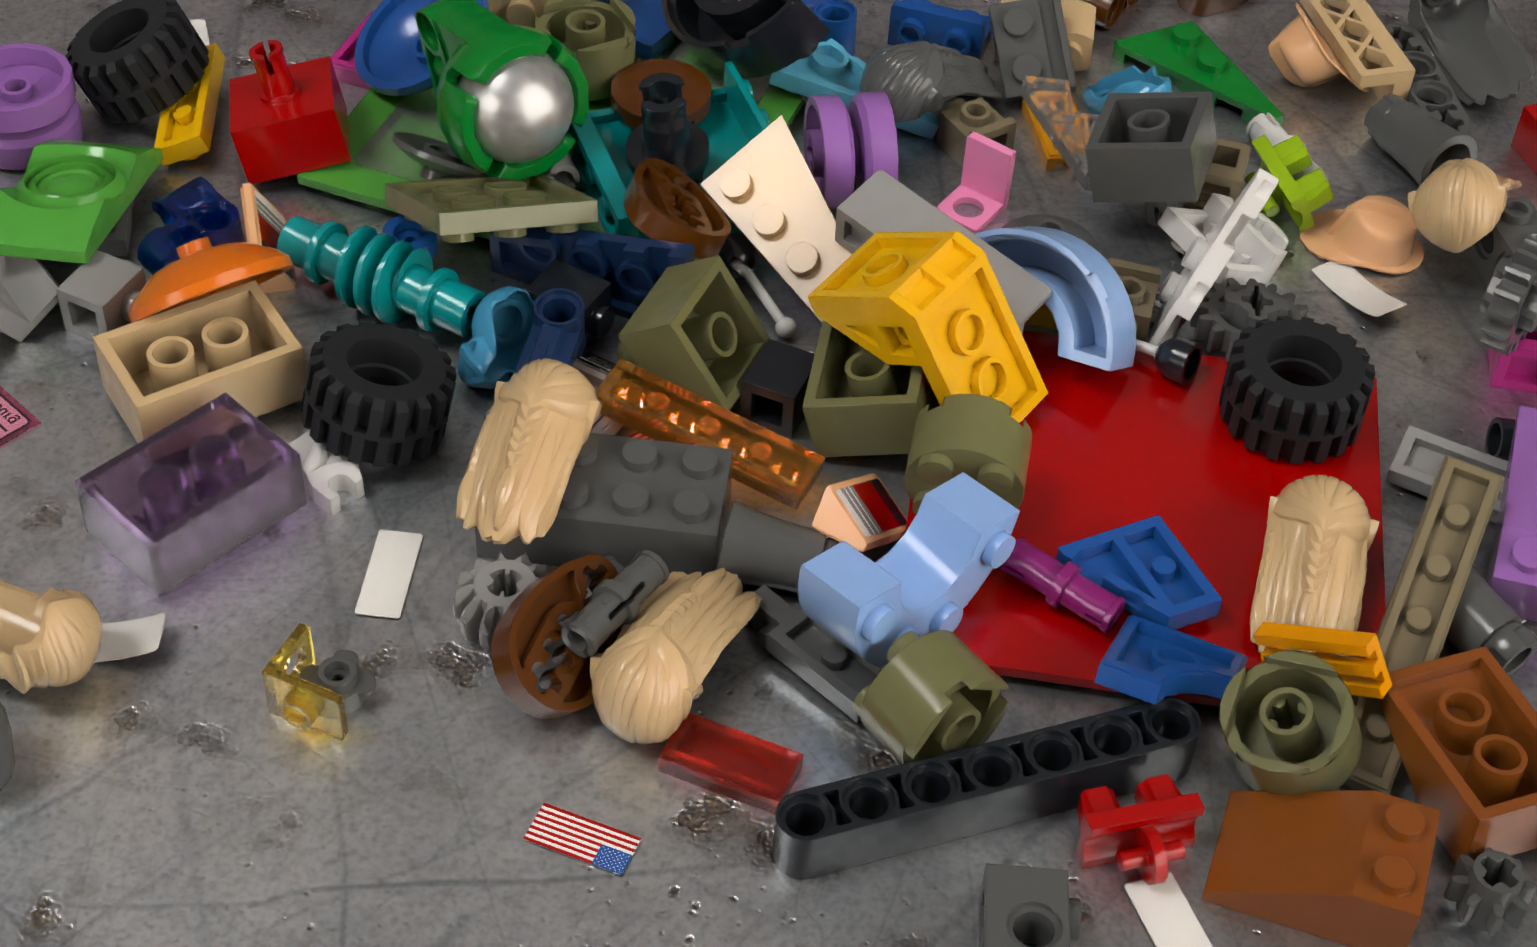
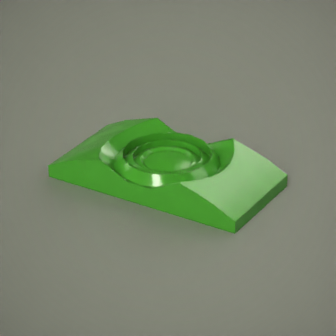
M50 139L35 145L25 174L16 186L0 188V256L87 264L163 160L161 148L65 139Z

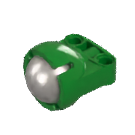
M438 0L418 9L415 13L416 24L435 91L437 120L453 153L479 173H486L490 177L508 180H522L543 174L564 159L575 143V138L567 133L570 123L582 127L589 110L588 82L573 51L550 34L537 28L509 24L478 4L476 0Z

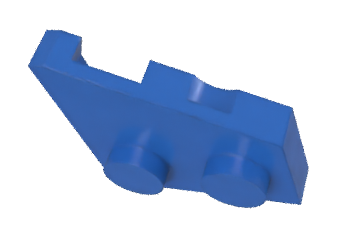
M1160 515L1060 546L1057 549L1056 560L1063 564L1072 561L1082 568L1081 575L1116 596L1126 599L1127 602L1124 605V609L1138 617L1176 630L1219 614L1222 598Z

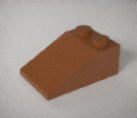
M1487 647L1472 649L1389 672L1392 687L1383 699L1378 698L1419 804L1441 810L1436 836L1454 862H1457L1461 854H1465L1475 861L1485 851L1486 847H1491L1493 851H1500L1510 856L1536 849L1537 712Z
M1312 790L1299 794H1275L1266 791H1231L1201 900L1350 947H1408L1422 914L1441 810L1375 790Z

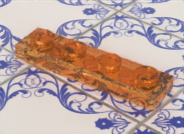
M620 358L596 390L597 399L602 404L600 414L653 440L733 449L732 479L795 510L798 509L822 471L825 457Z

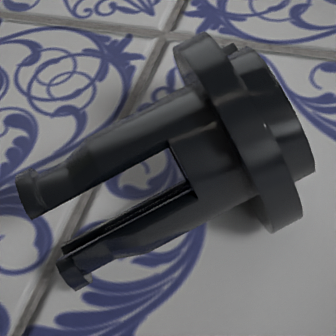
M657 73L646 77L640 82L639 90L642 91L643 102L641 104L642 123L631 132L627 139L626 159L628 167L633 174L639 163L648 158H656L679 168L699 185L703 182L704 170L709 162V140L703 129L687 120V102L682 97L684 80L677 75Z

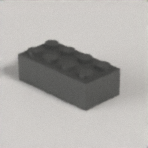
M590 433L587 441L582 445L573 466L555 521L545 536L542 538L536 537L528 545L522 542L520 536L506 544H493V541H483L478 528L475 527L477 557L497 559L501 550L508 560H515L526 553L531 563L560 566L588 554H599L603 557L613 556L621 565L626 567L633 560L637 552L650 550L660 556L666 563L669 574L675 571L684 572L689 575L693 572L701 571L703 576L708 572L717 570L731 498L733 449Z

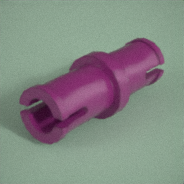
M1023 537L1016 540L1011 555L1001 567L1004 573L1014 576L1045 595V602L1051 607L1058 609L1063 606L1100 628V631L1105 634L1114 627L1127 602L1123 597L1116 596L1081 575L1082 568L1072 561L1063 564L1028 543Z

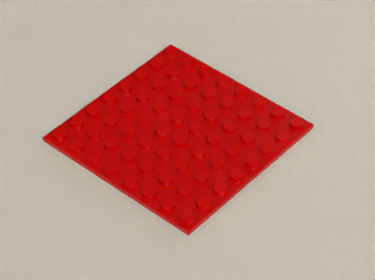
M1023 331L1022 336L1048 394L1019 423L1023 427L1024 420L1031 428L1033 438L1024 498L1018 508L1020 513L1011 533L1015 540L1023 537L1028 543L1056 559L1057 549L1060 546L1160 515L1222 598L1217 616L1176 630L1246 655L1245 657H1248L1245 668L1248 671L1262 663L1261 653H1258V646L1250 641V614L1263 554L1270 496L1277 497L1288 484L1296 479H1303L1304 476L1327 475V477H1335L1339 481H1344L1352 486V489L1356 490L1365 501L1371 519L1380 521L1371 547L1367 551L1366 583L1364 585L1362 611L1357 629L1359 632L1377 633L1386 609L1377 378L1373 380L1375 382L1357 439L1352 446L1346 447L1345 453L1336 458L1328 455L1326 462L1314 464L1310 460H1304L1303 464H1290L1289 459L1278 457V460L1275 461L1266 458V453L1260 450L1253 452L1243 446L1245 440L1243 438H1234L1228 431L1229 424L1222 422L1219 414L1221 406L1218 403L1228 365L1224 357L1202 355L1196 375L1188 385H1182L1168 380L1161 375L1155 365V357L1135 350L1133 366L1109 372L1058 356L1059 335ZM911 498L905 532L916 516L912 510L913 501ZM1004 564L991 570L979 590L963 608L962 619L953 633L997 675L1119 692L1094 683L1099 664L1128 616L1134 615L1126 609L1123 610L1114 627L1105 634L1100 631V628L1067 608L1061 606L1055 609L1045 602V595L1014 576L1004 573L1001 570ZM1351 655L1348 656V657H1356V658H1365V659H1367L1366 657H1360V656H1351ZM1182 693L1165 697L1220 707L1221 699L1208 695Z

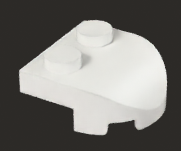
M1212 193L1203 210L1167 207L1157 224L1172 238V246L1178 252L1185 255L1197 236L1204 240L1207 239L1234 203V200L1225 195ZM1259 213L1255 220L1251 219L1232 243L1231 246L1235 248V251L1215 282L1226 287L1228 278H1234L1240 285H1246V282L1252 278L1259 283L1267 284L1288 253L1285 251L1289 242L1288 238L1274 222L1262 213Z

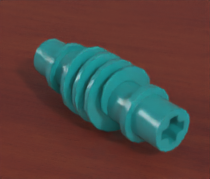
M299 215L292 217L285 224L278 238L277 249L288 254L294 266L304 270V275L308 281L319 285L329 281L334 282L336 296L343 305L359 309L361 313L377 316L380 321L395 324L412 315L416 317L419 327L426 331L434 332L443 328L464 338L472 336L471 324L473 315L481 300L486 296V293L461 283L460 277L454 270L442 267L433 271L432 257L428 250L420 247L414 250L412 243L403 240L396 242L394 236L384 232L378 234L375 228L367 225L355 229L349 236L348 230L343 224L331 220L321 225Z

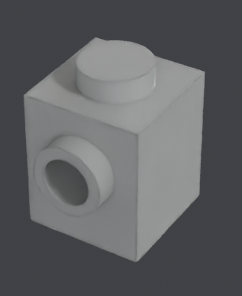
M97 250L87 264H82L56 288L65 330L93 341V336L130 324L131 322L128 317L129 309L133 300L146 284L143 267Z

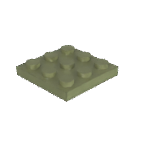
M543 174L522 180H508L486 175L385 183L386 205L403 214L405 220L415 221L422 225L423 230L431 231L441 236V241L470 242L474 240V233L493 231V235L496 237L517 238L526 236L527 228L545 227L547 232L571 233L578 231L579 223L598 222L597 199Z

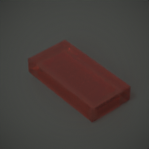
M689 712L687 719L683 720L677 731L670 736L658 757V771L775 815L778 803L789 794L802 769L804 754Z

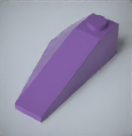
M1519 405L1486 581L1522 619L1537 622V409Z

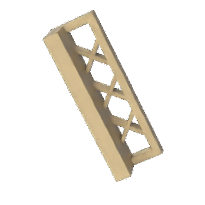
M1298 0L1358 89L1370 87L1379 101L1383 96L1389 94L1398 95L1407 101L1416 70L1366 0Z

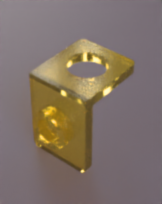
M299 623L262 671L268 712L283 718L288 724L297 729H311L342 741L348 733L343 697L336 692L300 678V673L305 667L315 665L311 627ZM298 650L295 667L291 674L286 673L288 664Z

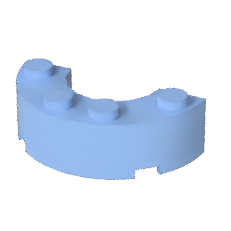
M1047 227L1000 228L975 233L980 239L1051 288L1050 298L1045 302V305L1052 312L1059 332L1058 356L1109 372L1133 366L1136 350V325L1133 308L1118 274L1096 249L1069 233Z
M962 472L924 495L917 515L905 534L877 562L874 563L847 542L842 541L802 564L798 580L800 607L803 613L819 627L863 660L873 665H886L889 662L887 660V652L894 641L901 635L914 631L919 637L939 630L953 632L957 628L963 616V608L979 590L991 570L1000 567L1011 555L1016 543L1011 533L1020 510Z

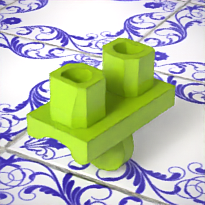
M1265 134L1251 141L1253 148L1262 160L1260 168L1279 179L1277 186L1260 213H1265L1267 217L1276 216L1280 211L1278 203L1281 201L1301 233L1314 227L1315 224L1311 212L1334 199L1328 180L1319 168L1297 180H1294L1292 175L1313 165L1310 155L1299 136L1295 135L1272 146ZM1251 172L1245 177L1244 181L1246 184L1250 182L1256 172Z

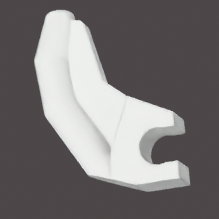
M313 441L301 467L302 477L314 503L333 517L341 511L340 497L336 492L348 491L355 498H361L364 496L363 478L358 464L349 462L348 457L343 455L335 456L326 451L325 444Z

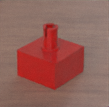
M268 40V46L271 51L268 53V56L263 41L254 45L249 50V56L254 63L257 73L230 79V134L248 183L253 185L351 161L347 107L330 56L288 66L281 42Z

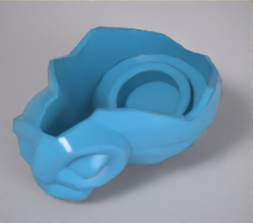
M1133 65L1102 78L1093 86L1084 88L1081 98L1089 113L1098 119L1109 93L1173 92L1170 78L1158 76L1155 65L1146 73L1141 72Z
M513 286L501 287L489 293L481 300L472 319V339L467 343H462L459 349L460 356L457 368L458 375L463 383L470 387L495 389L497 381L508 382L510 375L515 373L534 323V301L526 290Z

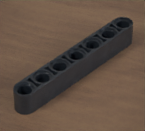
M1171 697L1163 698L1156 705L1144 702L793 792L785 796L778 803L775 812L772 846L773 861L777 868L789 877L800 880L812 879L1075 809L1078 807L1080 794L1087 789L1107 786L1113 789L1116 797L1135 793L1137 785L1146 778L1168 774L1173 782L1182 779L1190 769L1202 723L1199 713L1183 700Z

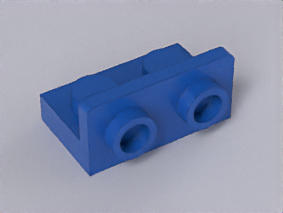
M896 0L891 7L888 45L927 41L930 44L936 43L939 46L955 49L963 55L982 60L992 37L989 16L980 15L973 10H958L936 5L928 0Z

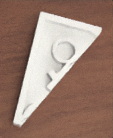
M1259 168L1207 239L1204 240L1199 236L1195 238L1181 262V265L1185 267L1180 275L1171 271L1156 295V299L1161 301L1162 305L1146 341L1147 343L1160 346L1163 342L1174 338L1182 317L1190 321L1203 298L1233 255L1235 248L1231 246L1249 221L1257 218L1277 186L1278 178Z

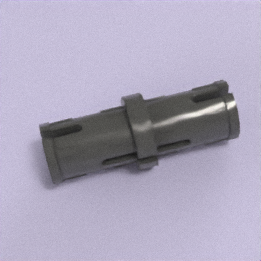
M650 550L639 551L634 555L633 560L613 579H605L593 589L592 600L570 622H567L562 627L561 636L567 647L578 656L583 658L592 657L618 627H623L626 624L630 625L640 613L639 606L660 585L668 580L669 570L662 558Z

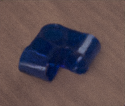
M202 176L196 177L153 200L152 210L160 216L165 226L154 229L144 237L137 251V259L151 275H154L167 264L180 259L176 248L191 241L209 237L212 247L224 243L245 242L239 210L234 204L219 194Z

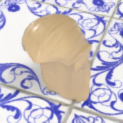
M1471 158L1462 160L1450 159L1434 170L1418 187L1417 191L1407 193L1409 211L1419 232L1426 239L1445 251L1459 253L1493 231L1506 207L1507 192H1514L1522 186L1520 180L1503 178L1496 175L1485 164Z
M543 358L542 360L537 359L529 364H525L517 373L513 374L508 382H496L494 405L482 425L466 473L459 486L456 518L463 521V529L470 530L477 527L481 539L485 542L493 541V544H506L520 536L522 542L528 545L536 537L542 538L548 532L557 516L577 456L582 445L587 441L592 425L598 419L602 404L597 399L595 388L579 370L561 361Z
M1309 475L1288 484L1277 497L1270 496L1263 554L1250 614V641L1254 644L1256 642L1253 634L1263 621L1357 631L1362 611L1364 585L1366 583L1367 551L1371 547L1380 521L1371 519L1365 501L1349 484L1339 481L1335 477H1327V475ZM1257 645L1258 653H1262L1266 646ZM1285 648L1286 650L1312 652V653L1315 652V651H1307V650H1298V649Z
M725 568L708 572L703 576L701 571L693 572L689 575L684 572H671L668 580L660 585L639 606L640 613L630 625H623L615 642L604 653H597L590 657L593 700L597 713L604 725L617 737L630 743H659L667 740L677 731L682 721L687 719L692 701L699 698L704 690L702 686L704 678L715 664L720 653L756 613L762 598L751 591L743 594L741 579L738 578L737 574L725 571Z
M0 580V679L7 680L15 689L23 694L33 687L43 689L48 686L53 688L62 687L81 680L93 666L101 646V616L93 601L85 594L72 589L63 588L61 591L50 587L41 594Z

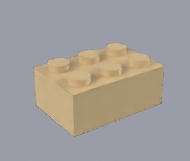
M256 280L93 336L103 387L147 458L296 403L303 398L307 376L303 347Z

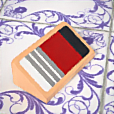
M242 183L240 193L247 242L277 249L278 238L287 223L285 217L251 183ZM294 267L275 278L259 284L264 293L295 289L297 284Z
M874 473L828 485L811 526L838 542H847L862 553L901 539L905 534L907 518L880 478Z

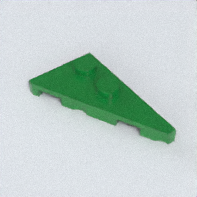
M1193 21L1179 23L1175 26L1114 42L1112 57L1116 61L1124 64L1128 59L1134 58L1151 67L1155 65L1158 76L1169 77L1171 85L1176 86L1181 92L1211 91L1213 107L1218 104L1219 99L1243 110L1241 120L1248 124L1258 114L1264 113L1266 115L1270 113L1282 127L1284 120L1282 112Z

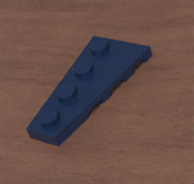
M545 227L527 228V235L517 238L496 237L493 235V231L489 232L492 272L530 285L555 259L611 282V307L614 308L615 315L626 319L632 317L667 267L694 261L695 245L586 230H578L571 233L547 232Z

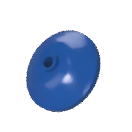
M383 0L373 11L358 37L354 59L359 76L371 89L384 95L401 96L433 88L421 45L415 13L418 9L438 0ZM476 0L478 4L489 10L488 0Z

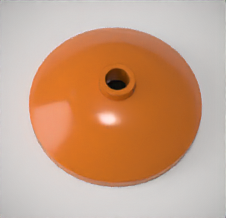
M209 237L200 238L176 248L180 259L167 264L149 278L133 300L128 317L130 322L133 323L256 280L259 285L289 271L294 266L288 254L275 248L249 242L224 243L212 247Z

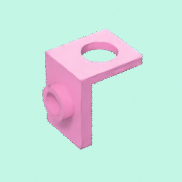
M973 131L966 139L961 184L939 203L936 208L973 234L981 232L1008 206L1016 151ZM968 203L979 207L982 213L976 217H964L957 214L953 208L959 204Z

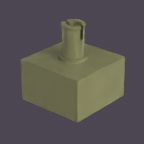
M716 255L666 268L619 333L618 337L621 342H619L617 347V355L621 366L625 370L630 372L641 371L674 423L678 424L728 414L741 394L742 379L767 341L771 338L721 257Z

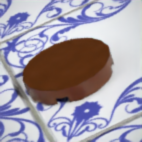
M649 59L635 62L620 70L611 81V109L614 114L619 113L622 115V122L632 129H635L642 123L641 104L643 102L642 91L639 90V84L646 77L657 73H671L684 80L682 97L687 102L686 113L689 122L694 121V125L701 123L711 110V83L702 71L684 62L673 59Z

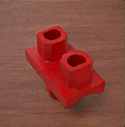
M1168 774L1146 778L1143 782L1139 783L1134 796L1136 804L1120 807L1113 789L1107 786L1084 790L1080 794L1077 807L1081 832L1076 848V856L1082 869L1117 863L1120 871L1138 868L1142 879L1148 885L1164 883L1168 877V862L1184 859L1185 849L1194 846L1195 822L1198 816H1203L1205 807L1198 792L1182 795Z

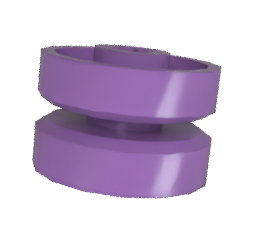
M33 43L0 45V168L26 170L34 146L50 139L81 141L83 138L84 124L80 105L75 98L76 85L72 67L65 55L51 47Z
M884 91L857 92L853 95L848 109L838 94L814 95L807 99L804 117L805 161L830 210L837 209L842 202L878 170H883L898 180L896 126L889 98Z

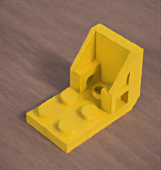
M959 231L876 232L807 296L815 314L886 364L921 366L940 406L943 405L944 397L954 394L987 396L1002 401L1011 407V417L1020 423L1048 394L984 250Z

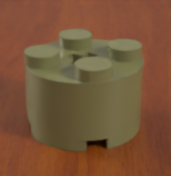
M549 0L542 6L543 14L539 18L536 16L535 28L550 34L573 51L588 82L589 101L611 97V81L620 70L636 62V18L633 11L621 0H610V4L594 0Z
M976 394L946 396L942 406L929 411V404L922 408L915 420L904 476L905 489L913 501L912 510L915 515H917L926 493L962 472L1018 509L1024 498L1033 438L1031 428L1024 420L1022 427L1011 417V407L994 398Z
M939 630L919 637L914 631H910L901 635L890 646L887 652V660L889 662L880 671L873 683L867 685L859 692L852 706L854 712L861 718L863 725L902 764L985 743L1005 715L1008 701L1001 695V690H1009L1007 683L953 632Z
M1282 651L1264 656V662L1252 667L1248 671L1244 667L1234 675L1223 693L1219 713L1223 734L1241 779L1255 791H1266L1275 794H1299L1312 790H1340V786L1349 779L1358 764L1362 750V735L1353 698L1346 684L1338 676L1337 671L1328 662L1314 655L1296 651Z

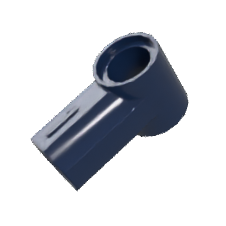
M566 288L546 290L534 301V323L515 373L525 364H529L537 359L542 360L543 358L558 360L573 367L575 360L581 357L586 349L585 303L582 297L575 291Z

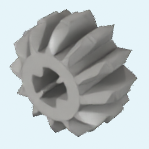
M500 550L496 561L488 562L476 557L472 571L460 572L459 580L456 583L457 591H455V598L452 599L453 616L457 618V624L460 625L465 642L479 641L485 655L491 651L494 630L498 622L517 596L528 585L548 572L546 564L532 565L526 553L515 560H508Z

